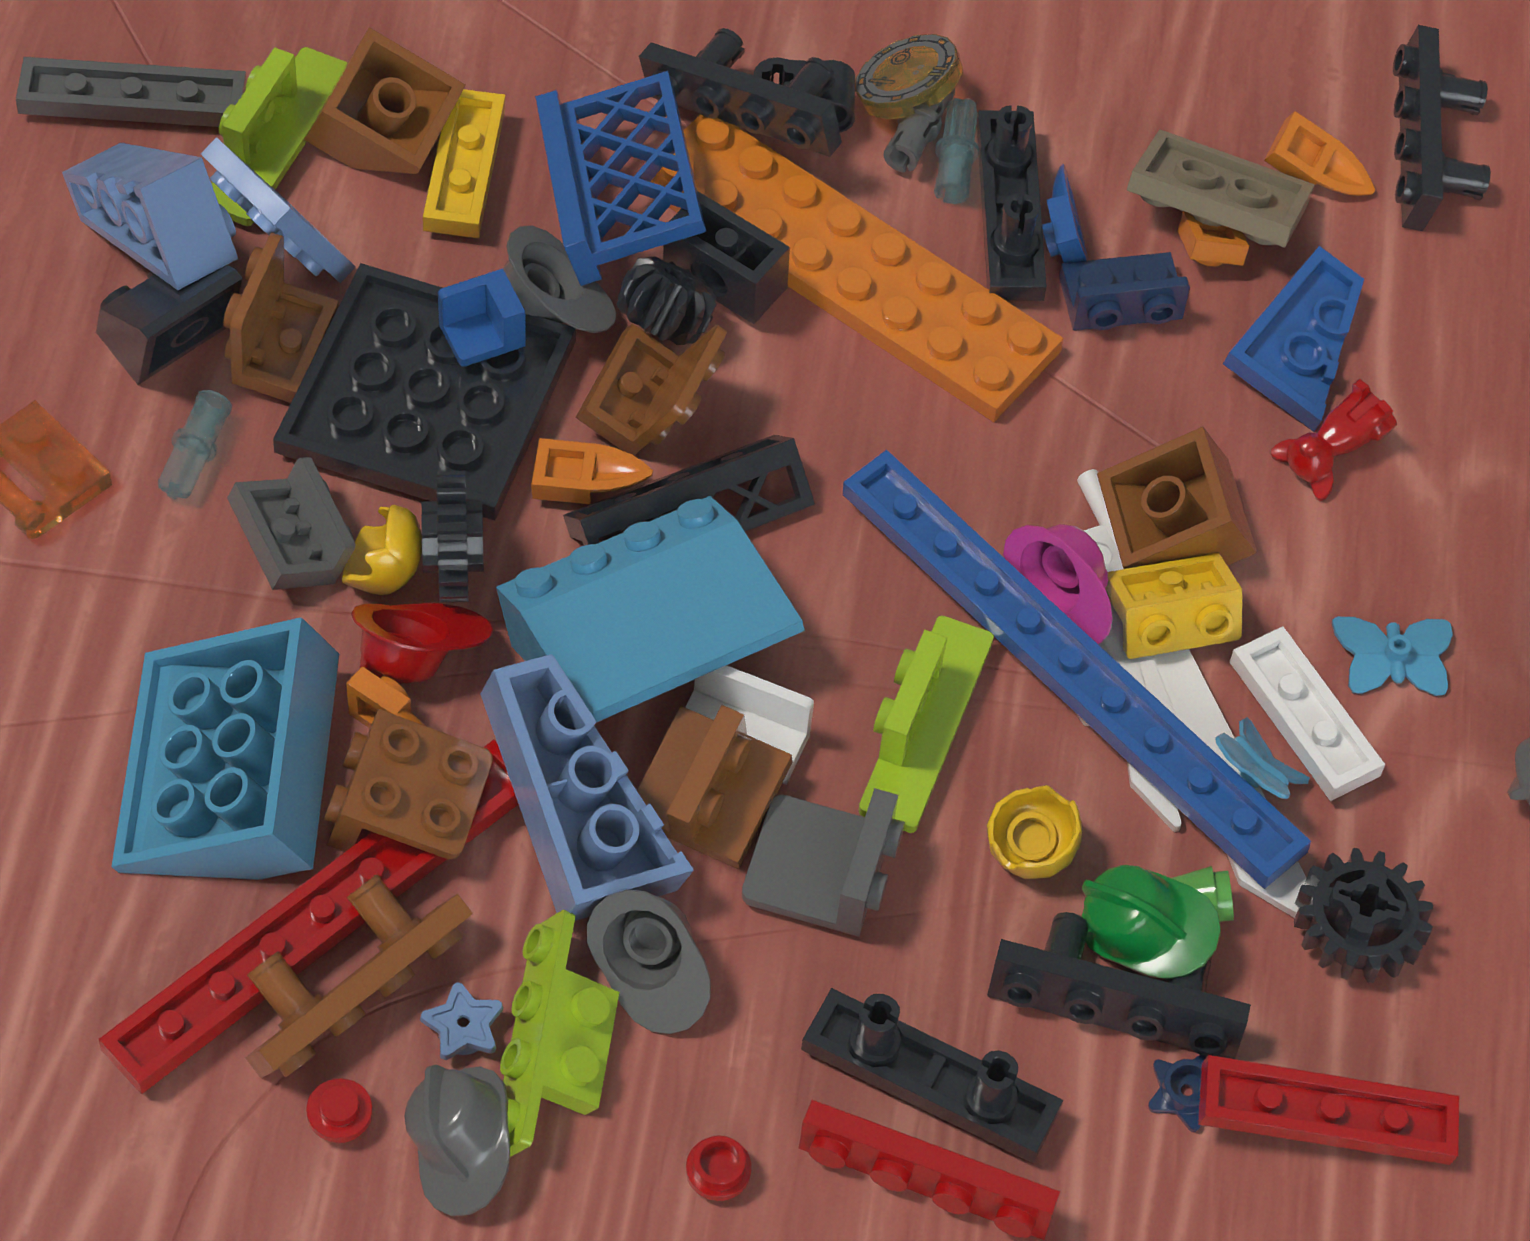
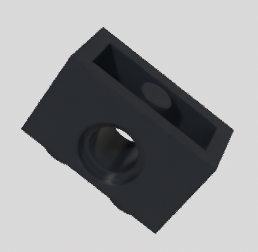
M697 191L706 232L663 245V261H673L678 267L689 269L690 273L695 277L704 279L707 286L713 289L716 294V301L755 324L788 288L790 247ZM681 208L670 221L689 216L688 210Z

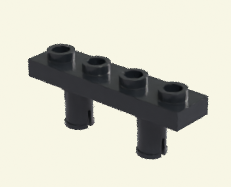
M1418 24L1407 45L1401 44L1398 47L1393 62V75L1399 77V90L1395 98L1393 113L1395 118L1400 119V132L1395 143L1394 157L1396 160L1401 161V174L1396 185L1395 201L1401 204L1402 227L1423 231L1443 200V192L1481 200L1483 193H1486L1489 187L1491 170L1485 164L1478 165L1445 157L1442 151L1441 108L1464 111L1477 116L1480 113V108L1483 109L1486 102L1487 82L1443 73L1440 67L1439 29Z
M726 28L718 29L712 40L696 57L652 42L639 55L644 78L665 71L669 72L677 105L682 108L700 113L707 118L721 119L724 122L745 128L754 134H763L790 143L796 148L807 149L831 157L842 143L834 104L832 101L821 98L835 83V77H832L834 71L827 62L820 58H809L794 79L784 86L732 69L733 64L744 55L745 48H742L743 41L740 36ZM662 94L653 96V98H656L659 101L662 97Z
M1012 105L1002 107L999 111L979 110L977 140L987 289H989V293H995L1004 300L1044 301L1047 284L1034 112L1018 105L1016 111H1012Z
M1069 912L1058 913L1053 918L1045 950L1001 939L987 993L988 997L1006 1001L1016 1007H1030L1068 1017L1077 1023L1094 1024L1129 1033L1141 1040H1155L1193 1050L1202 1056L1212 1055L1236 1059L1247 1026L1251 1004L1205 992L1212 956L1203 967L1188 976L1169 979L1168 982L1084 961L1082 956L1089 926L1082 916Z
M833 988L830 989L802 1039V1051L1034 1163L1061 1111L1063 1099L1017 1078L1018 1063L1013 1056L1007 1052L997 1050L990 1051L980 1060L899 1021L900 1006L896 1000L888 995L872 994L862 1003Z

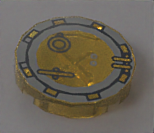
M937 34L914 35L895 41L876 52L863 64L855 78V92L869 115L883 119L911 116L915 114L914 106L926 101L928 107H931L941 102L954 90L963 74L960 54L948 37Z

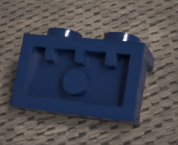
M1171 252L1062 263L1059 274L1073 331L1085 329L1108 330L1116 326L1141 323L1164 324L1171 320L1183 319L1190 291L1188 278L1177 276Z

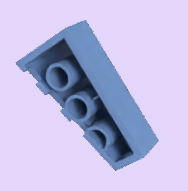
M119 143L62 172L80 221L177 290L238 259L231 237L236 235L234 223L227 210L217 201L202 157Z
M553 654L494 669L480 695L556 913L564 909L569 913L575 914V921L590 917L594 907L606 896L619 891H646L657 897L677 891L694 871L682 851L677 853L661 829L664 826L663 822L652 805L644 803L626 775L629 770L616 751L611 752L595 728V718Z

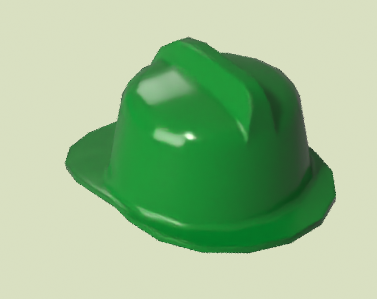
M1133 865L1116 866L1099 875L1094 882L1090 880L1084 881L1082 890L1086 897L1082 917L1089 926L1086 943L1092 951L1103 958L1147 976L1168 980L1188 976L1203 967L1216 951L1221 934L1219 914L1210 899L1195 888L1162 874Z

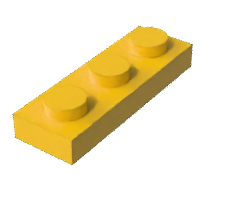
M463 89L441 130L423 213V231L479 238L505 114V94Z

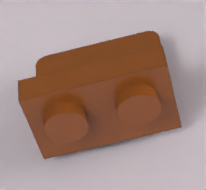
M271 233L264 248L255 247L250 255L245 272V280L248 283L243 294L234 293L228 303L224 316V327L230 328V334L224 355L225 358L231 360L232 384L291 403L338 309L339 300L284 283V236Z
M632 323L622 332L575 418L621 450L632 455L638 453L650 442L655 446L659 445L668 435L675 421L681 425L685 424L699 406L702 396L696 390L701 381H707L723 361L725 352L719 349L727 331L716 324L678 356Z
M378 709L367 735L355 732L342 767L353 770L348 787L336 784L324 815V820L334 823L327 846L346 852L355 845L363 828L446 859L457 858L464 848L493 758L490 751L484 747Z

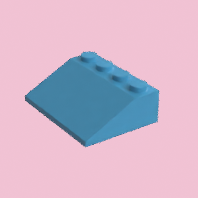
M711 496L704 499L687 501L671 513L650 522L635 523L629 526L624 533L598 544L581 546L565 558L541 568L527 569L518 574L515 579L496 586L511 647L524 661L553 654L596 722L805 631L803 620L737 519Z
M302 617L145 653L111 866L118 873L260 880L313 869L340 654Z

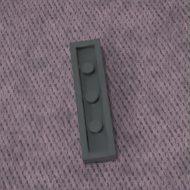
M24 57L16 94V105L18 114L219 127L226 108L230 104L236 105L245 92L247 78L246 71Z

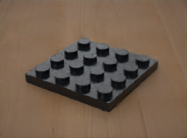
M360 263L273 438L274 453L296 460L298 458L311 457L316 466L429 501H437V471H465L466 501L482 500L483 517L495 521L574 347L576 328L539 316L525 314V347L468 366H461L439 326L438 291L442 287Z

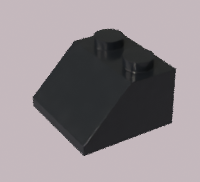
M226 265L180 290L175 289L150 271L147 275L148 279L134 288L130 289L127 285L119 287L102 301L96 333L136 384L139 385L226 329L224 327V316L228 303L234 293L239 294L243 279L236 269Z

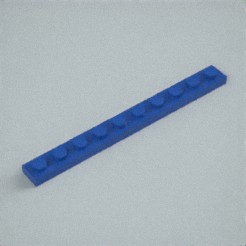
M885 450L843 482V496L984 628L990 631L999 642L1260 886L1266 889L1308 853L1311 840L888 450Z

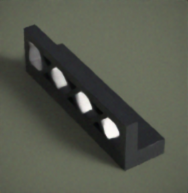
M771 435L564 514L563 517L570 537L581 540L583 545L600 543L598 539L618 530L625 531L635 523L646 520L645 522H650L661 517V514L673 509L677 510L680 505L687 501L704 499L708 496L713 498L715 493L725 489L744 497L735 516L744 532L815 505L795 439ZM786 466L795 496L776 504L758 496L768 473ZM752 479L748 490L737 486ZM754 503L765 507L750 513Z

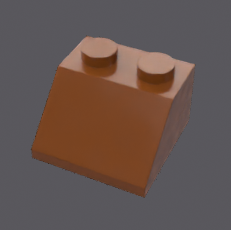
M369 27L351 55L304 140L352 169L417 174L466 84Z
M1204 427L1193 430L1097 473L1124 569L1220 553L1228 566L1257 553L1229 460Z

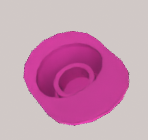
M1058 524L1047 529L1039 526L1025 525L1014 529L1005 540L1004 558L1097 644L1102 643L1110 633L1112 611L1111 603L1105 590L1108 584V572L1105 567L1103 554L1097 543L1085 531L1072 525Z

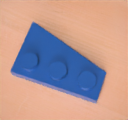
M1318 246L1232 348L1223 365L1315 432L1324 415L1326 398L1337 372L1339 355L1344 339L1350 329L1364 278Z

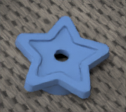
M457 982L453 984L446 1004L423 1011L420 1021L438 1033L440 1058L443 1060H448L456 1054L468 1055L478 1050L494 1053L496 1045L490 1026L504 1008L499 1000H475L464 985ZM461 1018H466L470 1023L466 1027H461L457 1022Z

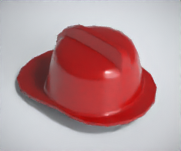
M417 603L391 606L361 604L355 606L351 613L354 622L363 629L360 646V668L364 667L379 678L383 676L389 677L399 684L429 680L434 676L449 650L480 646L489 641L493 633L489 620L479 613L461 606L445 603Z

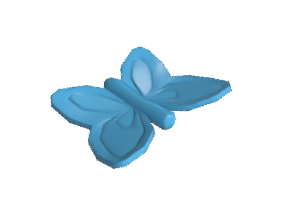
M1337 616L1332 619L1334 635L1343 648L1355 655L1349 668L1348 687L1352 693L1363 694L1378 688L1391 675L1392 680L1397 684L1402 683L1406 677L1416 688L1434 696L1445 695L1448 690L1447 671L1439 656L1447 651L1453 636L1450 622L1445 619H1425L1409 625L1404 635L1400 633V625L1391 622L1386 626V636L1376 624L1356 617Z
M1248 717L1239 721L1240 736L1232 738L1225 733H1221L1215 737L1216 744L1225 758L1240 771L1242 778L1253 787L1258 788L1261 786L1277 797L1288 799L1291 795L1288 789L1289 782L1293 784H1308L1310 777L1273 757L1269 747Z

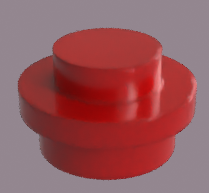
M343 1078L328 1080L320 1084L311 1093L306 1107L307 1119L311 1129L320 1138L333 1143H346L359 1137L368 1128L373 1115L372 1101L366 1089L355 1081Z
M717 1135L703 1139L691 1149L687 1157V1180L692 1189L706 1199L714 1201L732 1199L742 1193L750 1181L752 1171L750 1156L739 1142L730 1137Z

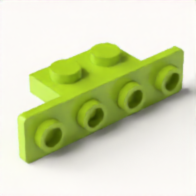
M274 47L262 66H255L251 71L246 83L245 92L237 104H230L224 111L219 125V134L223 136L224 144L273 189H276L306 144L304 139L347 62L308 47H303L296 57L294 54ZM211 183L218 203L227 210L232 221L245 226H251L254 221L246 214L247 212L230 199L216 184Z
M939 616L932 632L924 629L916 651L905 648L894 677V683L901 685L895 700L888 697L883 699L875 720L873 732L882 734L877 763L859 803L858 812L861 816H866L874 788L899 795L895 819L905 822L903 831L908 833L916 832L993 644L994 635L990 631L946 616Z
M564 909L544 922L536 924L530 930L523 946V957L527 962L523 982L514 996L511 1009L512 1015L516 1018L511 1042L507 1045L500 1063V1071L504 1075L503 1083L505 1084L508 1100L507 1116L510 1157L530 1147L532 1144L541 1098L583 1115H587L599 1108L620 992L566 969L575 914L569 913Z

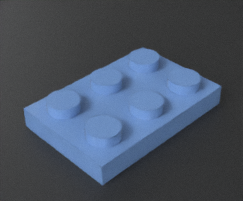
M217 137L201 153L217 170L210 177V180L230 199L241 206L247 212L246 214L268 235L276 233L284 236V249L294 258L296 257L316 277L325 269L341 283L356 267L285 198Z

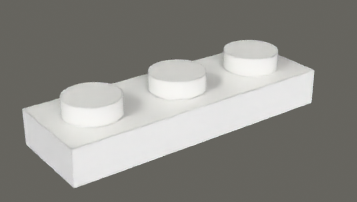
M1283 626L1233 650L1230 664L1330 801L1381 776L1385 763Z

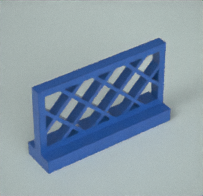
M668 71L563 104L557 90L535 96L563 245L580 286L602 280L600 264L706 232L673 83ZM662 94L661 99L650 112L635 108L641 100ZM598 113L607 114L596 129L582 125L579 122V119ZM624 120L638 124L626 139L612 135ZM654 130L669 134L658 149L642 145ZM600 147L615 151L603 166L589 162ZM631 157L646 161L635 176L619 172ZM662 167L677 171L666 187L650 182ZM608 184L623 188L611 204L596 199ZM639 194L655 199L643 214L627 210ZM670 205L688 210L689 216L670 222L659 221V218ZM616 222L631 226L624 236L603 242V237Z

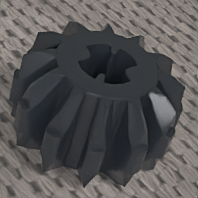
M658 257L638 258L632 269H628L621 282L622 287L617 302L621 313L627 315L626 317L629 322L643 328L644 333H652L661 341L670 340L676 345L693 344L700 338L702 333L706 332L713 319L712 314L717 305L715 302L717 296L713 289L707 286L704 279L695 277L690 273L689 269L678 267L673 261L665 262Z

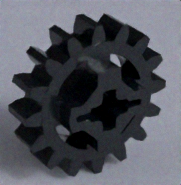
M437 471V501L421 502L423 573H439L440 602H469L468 572H484L482 500L466 501L465 471Z
M1359 848L1352 849L1347 863H1344L1335 853L1329 854L1323 869L1313 865L1309 870L1305 885H1301L1295 900V905L1300 908H1298L1293 921L1294 927L1308 929L1301 944L1303 949L1309 950L1319 947L1323 953L1318 965L1325 968L1333 961L1342 964L1341 978L1346 980L1352 975L1354 968L1363 970L1364 977L1368 983L1375 982L1378 972L1382 967L1392 978L1399 976L1404 961L1412 965L1416 963L1423 949L1422 945H1426L1433 928L1432 925L1427 923L1433 911V903L1418 901L1425 887L1423 881L1407 883L1403 878L1408 865L1402 862L1393 869L1386 867L1385 853L1378 851L1372 862L1364 861Z

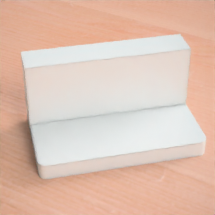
M727 665L696 678L694 691L685 708L713 720L721 705L744 714L747 735L792 754L793 763L783 781V784L787 785L810 737L814 700Z

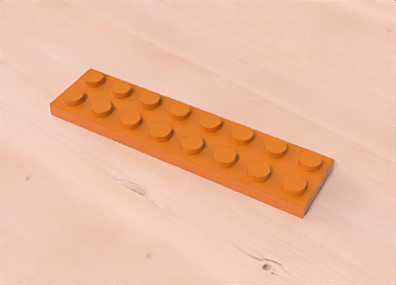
M700 114L683 130L697 191L790 247L788 287L992 422H995L1061 352L1063 337L995 293H989V289L736 125L724 122L718 118H707ZM662 167L650 182L666 187L677 171ZM674 205L669 206L676 213L681 209Z

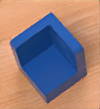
M503 268L444 287L438 291L439 326L459 365L468 366L526 346L525 310Z

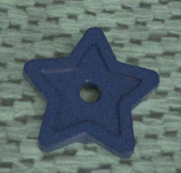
M1199 1055L1193 1060L1183 1059L1175 1063L1159 1059L1155 1060L1153 1070L1160 1088L1149 1101V1110L1153 1113L1176 1114L1191 1132L1198 1131L1201 1126L1198 1125L1202 1063L1207 1057ZM1189 1087L1193 1094L1185 1096L1182 1094L1181 1088Z

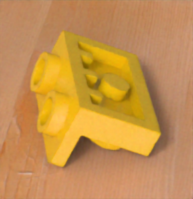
M1220 553L1108 572V584L1105 590L1123 623V650L1129 659L1236 641L1242 636V588Z

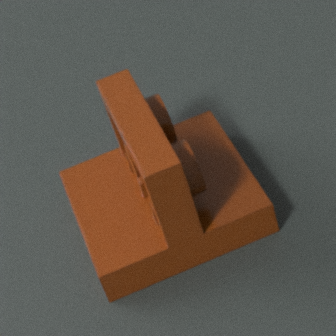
M721 705L713 720L680 706L637 792L646 805L651 804L664 824L661 829L667 838L736 869H740L767 815L769 806L773 798L776 797L793 763L792 754L747 735L745 716L738 711Z

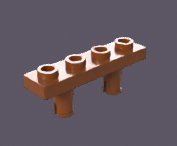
M378 874L369 879L346 898L382 942L377 946L380 952L323 997L319 993L314 997L279 951L249 972L247 976L282 1019L278 1024L281 1030L245 1057L259 1077L262 1078L278 1068L285 1077L290 1075L316 1054V1051L309 1044L327 1029L335 1037L339 1036L366 1014L360 1006L362 1001L376 990H379L383 997L386 998L415 976V973L409 966L410 963L426 951L435 959L463 938L464 935L457 926L473 913L459 894L438 905L422 919L418 916L412 919Z

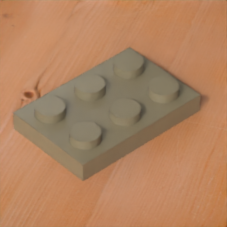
M1159 129L1133 169L1127 191L1140 195L1145 202L1153 206H1171L1191 213L1196 220L1210 226L1224 225L1241 231L1256 243L1262 245L1277 244L1285 247L1309 204L1315 184Z

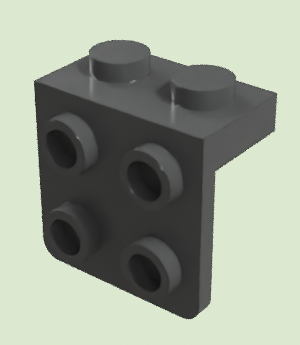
M874 788L865 817L787 795L774 797L769 806L743 883V901L749 906L860 937L868 909L879 911L889 876L880 872L885 855L893 858L896 857L902 838L905 822L895 819L899 795Z

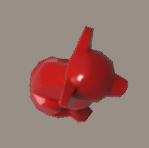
M1358 379L1352 384V392L1327 415L1317 433L1308 432L1297 439L1281 441L1271 449V455L1277 461L1289 463L1290 469L1299 478L1311 483L1316 500L1323 501L1332 492L1334 484L1332 472L1334 457L1350 453L1372 440L1380 441L1397 426V421L1392 414L1393 410L1384 399L1380 400L1371 392L1369 385L1363 380Z

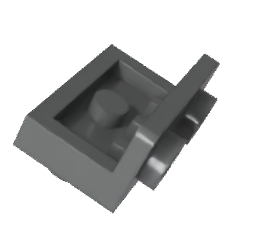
M298 458L287 479L235 482L227 499L272 590L335 584L355 549V542L350 528L345 524L330 495L326 481L322 479L312 458Z

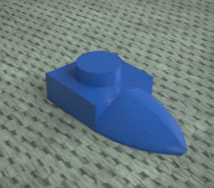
M1062 164L1055 177L1052 198L1047 199L1051 222L1042 224L1044 238L1051 257L1061 255L1064 263L1088 261L1073 192L1065 165Z

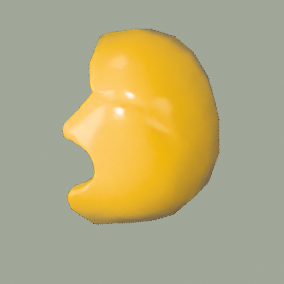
M391 505L390 508H379L378 513L385 517L386 524L376 527H362L355 540V549L344 567L342 583L372 594L386 595L403 587L415 574L422 556L420 524L416 515L407 508L397 505Z
M1047 785L1013 791L996 803L988 820L987 835L990 852L1004 869L1021 878L1036 879L1054 876L1071 864L1081 845L1082 821L1077 804L1074 800L1069 801Z

